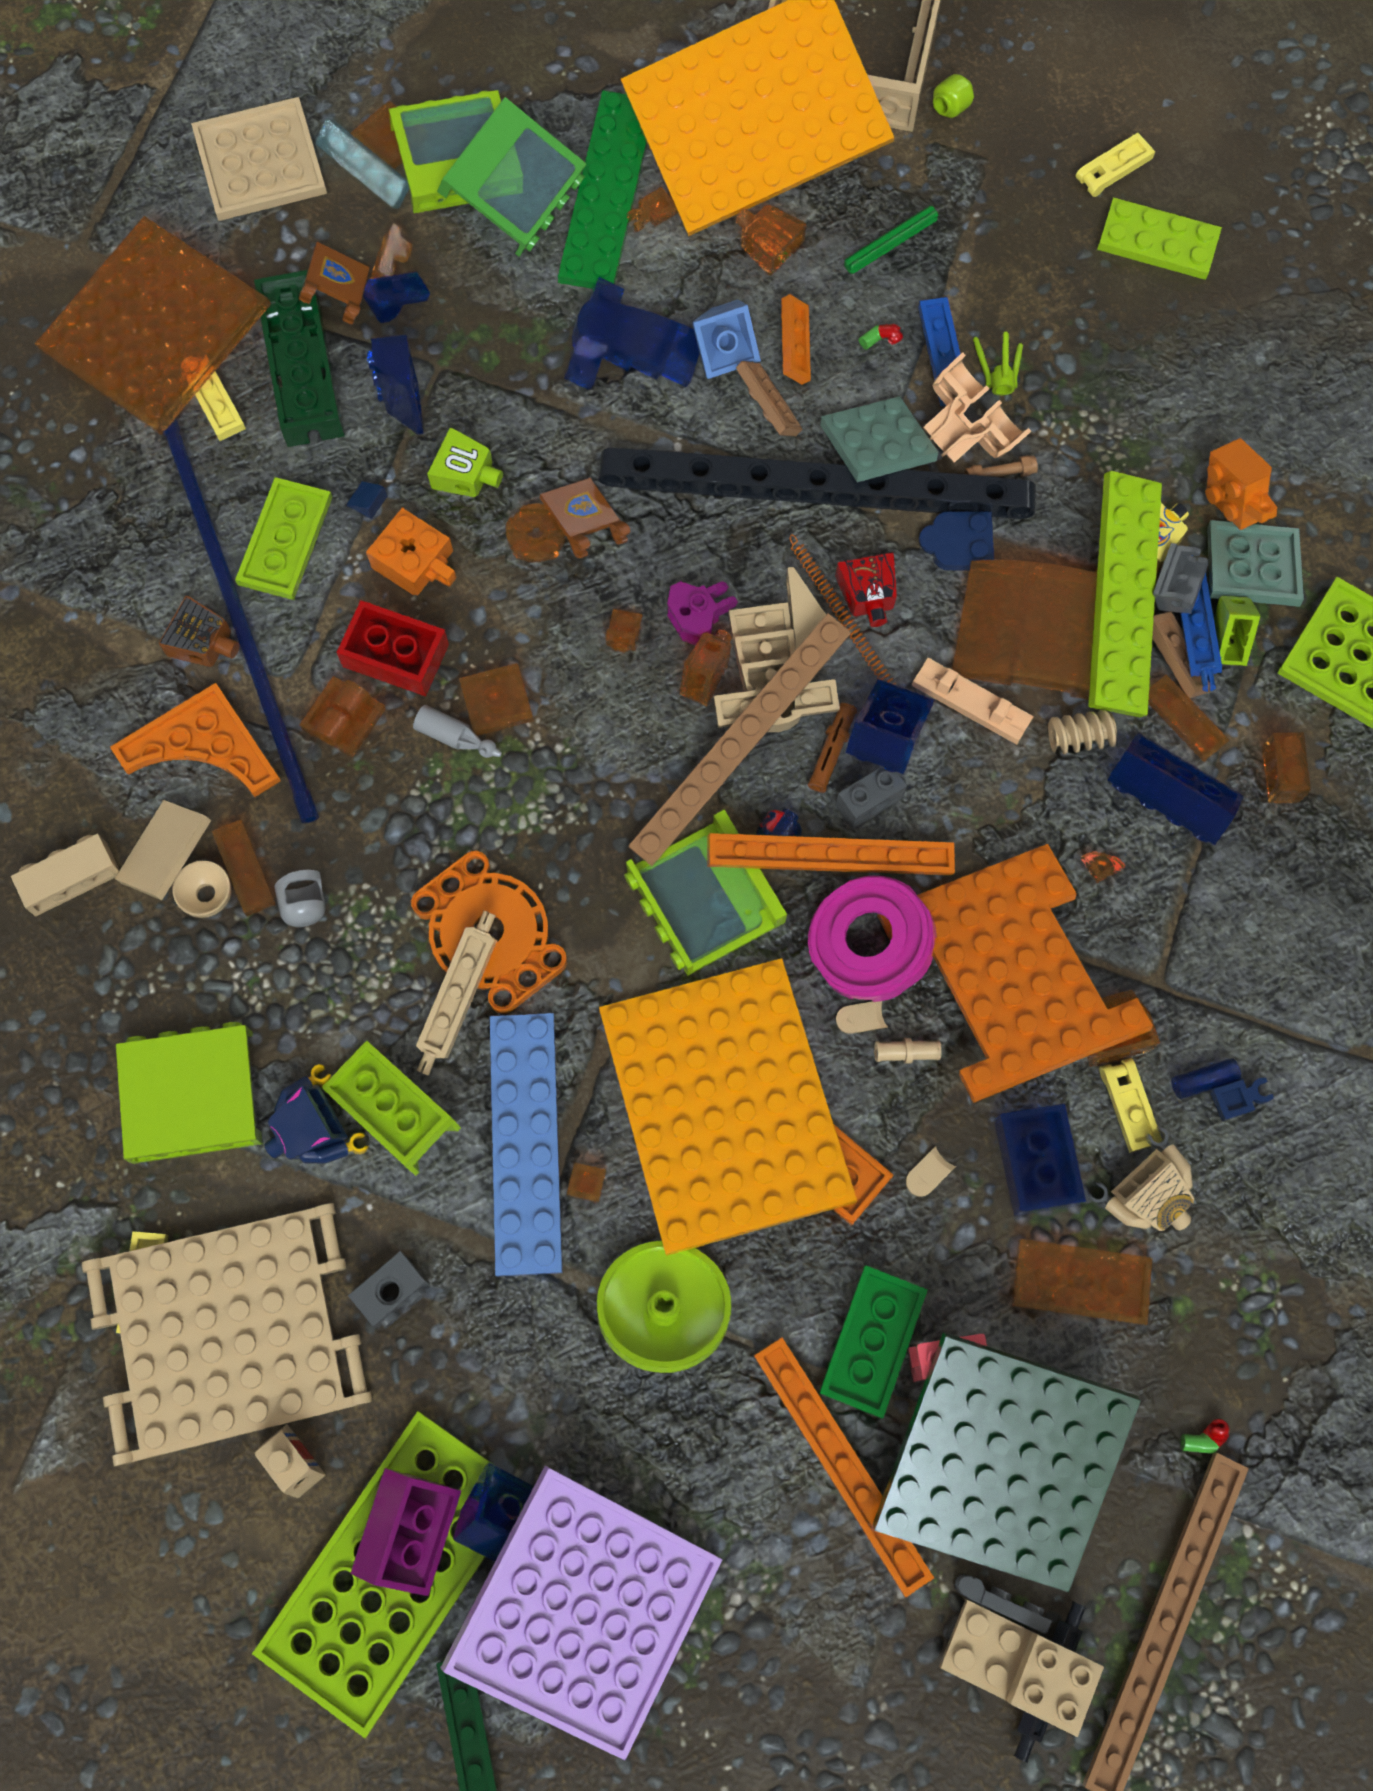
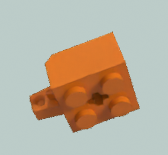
M1241 438L1211 451L1207 468V488L1205 490L1207 500L1214 504L1224 514L1225 518L1230 522L1232 521L1240 530L1257 522L1264 523L1269 519H1273L1277 516L1278 507L1268 495L1272 467Z
M404 508L400 509L366 551L372 569L412 595L418 596L428 582H433L434 579L448 587L456 580L455 571L446 565L448 557L453 552L450 538Z

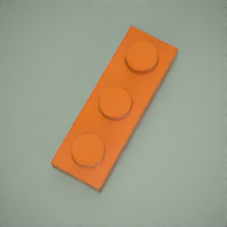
M789 294L781 299L783 374L803 385L811 381L809 305Z

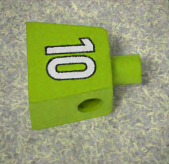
M449 428L427 474L430 486L434 490L476 497L484 483L498 488L503 478V471L492 467L491 451L486 446L453 428Z

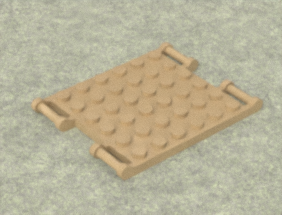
M333 1203L82 1262L83 1273H87L94 1318L90 1319L92 1330L119 1324L130 1391L103 1397L104 1408L108 1407L116 1454L112 1456L114 1467L373 1402L371 1391L367 1392L358 1347L361 1345L360 1334L338 1340L333 1338L322 1275L347 1269L345 1259H341L333 1219V1215L336 1214ZM320 1219L328 1262L319 1264L311 1224V1220ZM110 1268L117 1313L107 1315L100 1270ZM344 1349L346 1351L354 1393L353 1396L346 1398L344 1396L336 1351ZM132 1402L139 1449L129 1451L122 1404Z

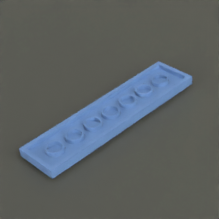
M554 1013L490 1016L495 1276L563 1273Z

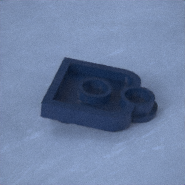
M992 512L940 513L935 518L933 525H929L921 531L919 544L926 553L933 554L935 564L943 570L993 571Z

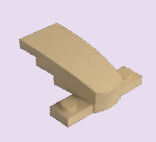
M788 602L728 611L733 645L744 692L714 696L718 728L730 727L795 652L794 632L791 628ZM836 680L809 683L768 732L779 733L789 730L799 723L801 716L839 711Z

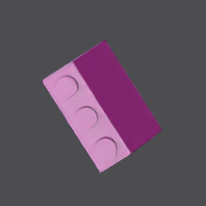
M385 1468L350 1574L376 1586L429 1596L461 1490Z

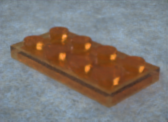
M1019 1239L1012 1306L1143 1326L1148 1325L1152 1258Z

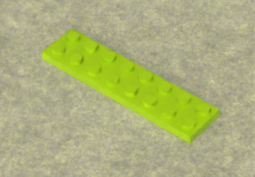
M1111 470L1104 474L1088 707L1141 718L1148 715L1155 604L1153 592L1156 586L1162 483Z

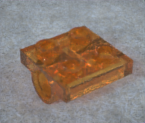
M333 676L299 725L302 730L353 758L386 708L384 704L373 699L360 685L350 680L343 682Z

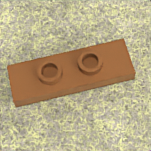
M741 361L736 369L748 386V392L751 397L758 401L763 409L764 417L773 424L779 435L797 436L803 429L761 364Z

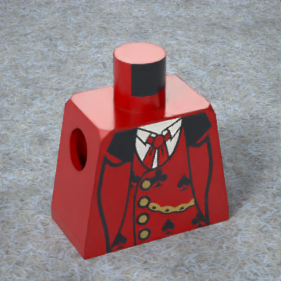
M893 552L838 562L835 577L853 616L867 614L871 627H879L886 624L887 617L885 611L894 608L897 596Z

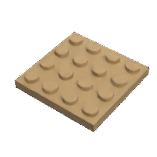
M299 97L191 123L218 221L327 194Z

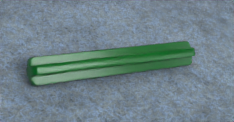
M933 206L924 208L844 260L845 269L849 274H854L937 221V210Z

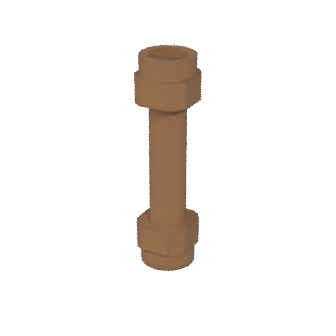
M1026 455L1019 457L1018 462L982 468L981 464L973 465L970 468H965V474L1002 477L1020 473L1021 477L1037 473L1038 466L1035 456Z

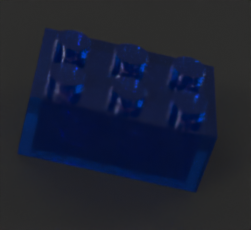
M877 679L854 723L845 753L853 755L858 760L880 765L888 771L904 774L926 728L935 699Z
M1065 1104L1002 1113L994 1120L1014 1217L1076 1207L1086 1202Z

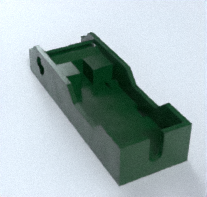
M308 270L254 280L280 429L287 447L310 443L308 431L310 430L319 431L322 441L345 437L317 290L314 296H312L310 304L299 300ZM324 367L326 371L325 379H323L321 368ZM278 376H281L283 387H280Z

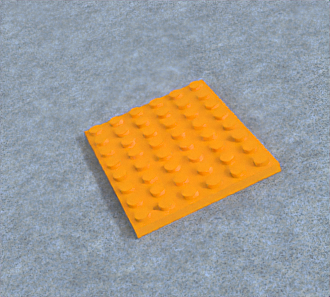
M787 0L621 78L622 86L688 237L894 142V135L835 0Z
M782 958L599 1007L666 1256L857 1202Z

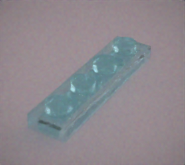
M326 118L315 144L388 205L399 209L409 190L408 181L336 121Z

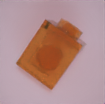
M613 609L609 629L606 630V646L619 652L636 651L643 615Z

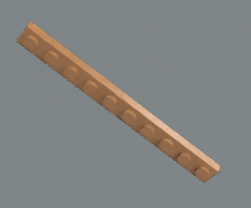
M827 613L629 844L628 848L653 867L846 641L851 632Z
M1213 1453L1086 1773L1082 1785L1091 1791H1124L1249 1468L1219 1453Z

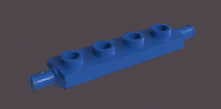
M1205 573L1192 613L1180 612L1190 677L1201 676L1202 689L1208 692V682L1210 691L1216 689L1214 674L1222 673V662Z

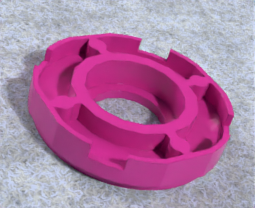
M864 876L846 882L820 903L810 923L808 948L812 962L834 991L852 1000L856 998L880 1002L897 997L924 976L933 960L932 952L937 933L933 916L910 886L890 877ZM874 912L885 916L892 925V939L888 947L883 952L871 957H863L853 953L846 942V933L849 925L857 917L865 913Z

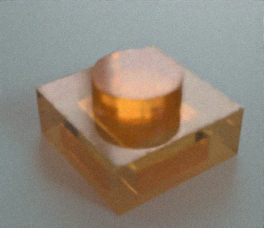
M574 1163L567 1196L599 1203L607 1172L606 1169Z

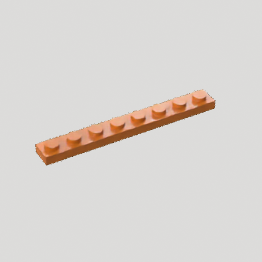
M709 833L707 836V867L953 875L955 873L954 842Z
M783 1337L754 1355V1358L905 1598L934 1579V1576L912 1542L874 1531L873 1522L883 1496Z

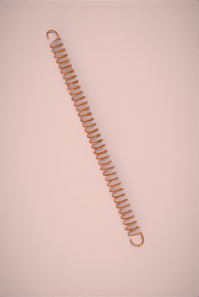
M791 534V535H790V541H791V543H792V548H791V550H793V546L798 542V540H797V538L794 536V538L796 539V542L793 544V542H792V540H791V536H794V535ZM804 544L799 545L793 551L796 552V550L801 549L804 546ZM803 549L799 554L794 552V554L799 556L806 552L807 549ZM806 553L802 558H798L797 556V559L802 560L808 557L810 553ZM813 557L808 558L804 563H802L800 560V563L803 564V568H806V572L809 573V577H812V581H815V585L818 586V590H821L820 593L824 595L823 598L827 599V603H830L829 607L833 608V612H836L835 616L839 617L838 621H842V624L843 621L850 618L851 615H848L843 620H840V617L845 615L848 612V610L844 611L841 615L837 616V612L843 610L845 606H842L837 611H834V608L842 604V601L838 602L835 606L831 607V604L837 601L839 597H836L831 602H828V599L835 596L836 593H833L828 598H825V595L830 593L833 590V588L826 591V593H822V590L828 588L830 584H827L822 589H819L820 585L827 582V579H825L820 584H816V582L821 580L824 577V575H821L816 580H813V577L819 575L821 573V570L816 572L813 576H810V573L817 570L819 566L814 567L811 571H807V569L809 567H812L816 562H812L807 567H804L805 563L810 562L813 559ZM854 619L850 620L847 624H844L843 626L846 627L847 625L851 624L854 621ZM857 624L852 625L848 630L853 629ZM860 628L853 631V633H851L850 635L852 636L854 633L858 632ZM860 633L855 638H852L850 636V639H854L853 643L858 645L860 642L864 641L866 637L859 640V642H854L856 638L863 635V633ZM866 642L861 647H858L856 645V648H860L859 652L864 654L866 651L870 650L872 646L868 647L865 651H860L862 647L869 644V642ZM872 651L867 656H864L862 654V657H866L865 661L870 663L872 660L876 659L878 655L874 656L871 660H866L868 656L875 653V651ZM878 660L873 665H870L868 663V666H872L871 670L875 671L874 675H878V677L880 676V674H883L887 671V669H884L879 674H876V671L882 668L884 664L880 665L877 669H872L873 666L880 663L881 660ZM890 673L885 675L883 678L877 677L878 680H881L880 684H884L883 688L887 689L886 693H890L889 697L893 698L892 702H896L895 706H904L906 714L910 716L909 711L905 707V704H907L908 701L904 702L900 706H897V703L903 700L905 696L900 698L898 701H894V699L900 694H902V692H899L897 695L891 697V694L897 691L899 687L895 688L891 692H888V689L893 687L896 683H893L889 687L885 688V685L892 681L893 678L889 679L885 683H882V680L888 677Z

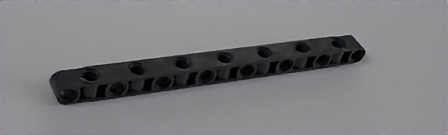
M607 448L601 453L598 478L601 484L608 487L928 513L992 512V517L1026 519L1035 514L1036 484L1034 482L993 476L901 470L857 482L846 465L645 449ZM639 468L647 469L644 472L637 471ZM701 472L705 473L706 475L696 476L695 474ZM755 477H761V478H763L764 480H762V481H757V480H754L753 478H755ZM817 481L822 483V485L817 486L812 484V482ZM871 486H877V487H879V488H881V489H880V490H874V489H872V488H870V487H871ZM929 491H937L939 494L934 495L931 494ZM988 495L996 496L998 499H991Z

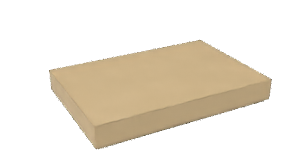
M163 800L116 875L115 880L123 885L163 900L211 820L203 814Z

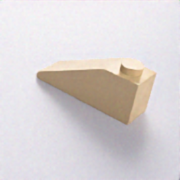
M788 567L786 586L796 651L826 614L795 568Z

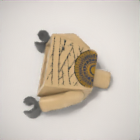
M1156 1127L1162 1134V1141L1160 1143L1155 1142L1149 1133L1146 1135V1140L1151 1146L1160 1147L1162 1152L1156 1149L1111 1191L1115 1195L1113 1198L1108 1195V1189L1102 1182L1095 1183L1104 1190V1195L1096 1198L1088 1191V1196L1093 1202H1103L1106 1205L1105 1209L1126 1226L1142 1229L1153 1226L1159 1231H1164L1172 1225L1176 1230H1182L1191 1222V1217L1186 1210L1194 1203V1197L1190 1192L1193 1186L1191 1166L1176 1146L1168 1143L1167 1130L1162 1127Z

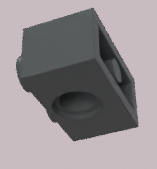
M888 762L838 793L835 806L853 830L903 799L907 785L892 764Z
M399 1251L349 1294L348 1297L373 1327L379 1329L383 1325L384 1328H388L401 1316L398 1312L408 1303L413 1306L426 1295L427 1292L424 1289L429 1283L409 1258ZM395 1283L399 1287V1295L394 1301L387 1302L383 1296L384 1289L389 1284Z

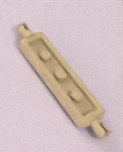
M483 910L477 928L466 927L416 1044L421 1052L424 1053L417 1069L422 1074L430 1075L436 1058H448L497 943V940L489 933L496 917L492 913Z

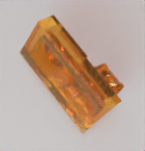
M394 223L383 236L369 280V284L377 288L385 280L390 281L396 269L393 260L405 263L412 251L413 245L400 236L402 228Z

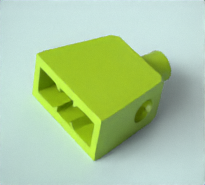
M1221 596L1219 598L1214 622L1222 664L1247 666L1261 617L1254 603L1248 597ZM1229 638H1232L1234 640L1233 644H1231Z

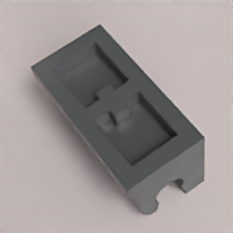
M1175 543L1170 544L1153 592L1159 610L1192 613L1209 564L1207 558L1193 557L1200 556L1201 549L1179 546Z

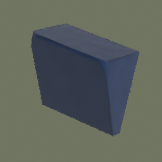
M362 481L348 501L347 506L372 519L388 497L385 487Z

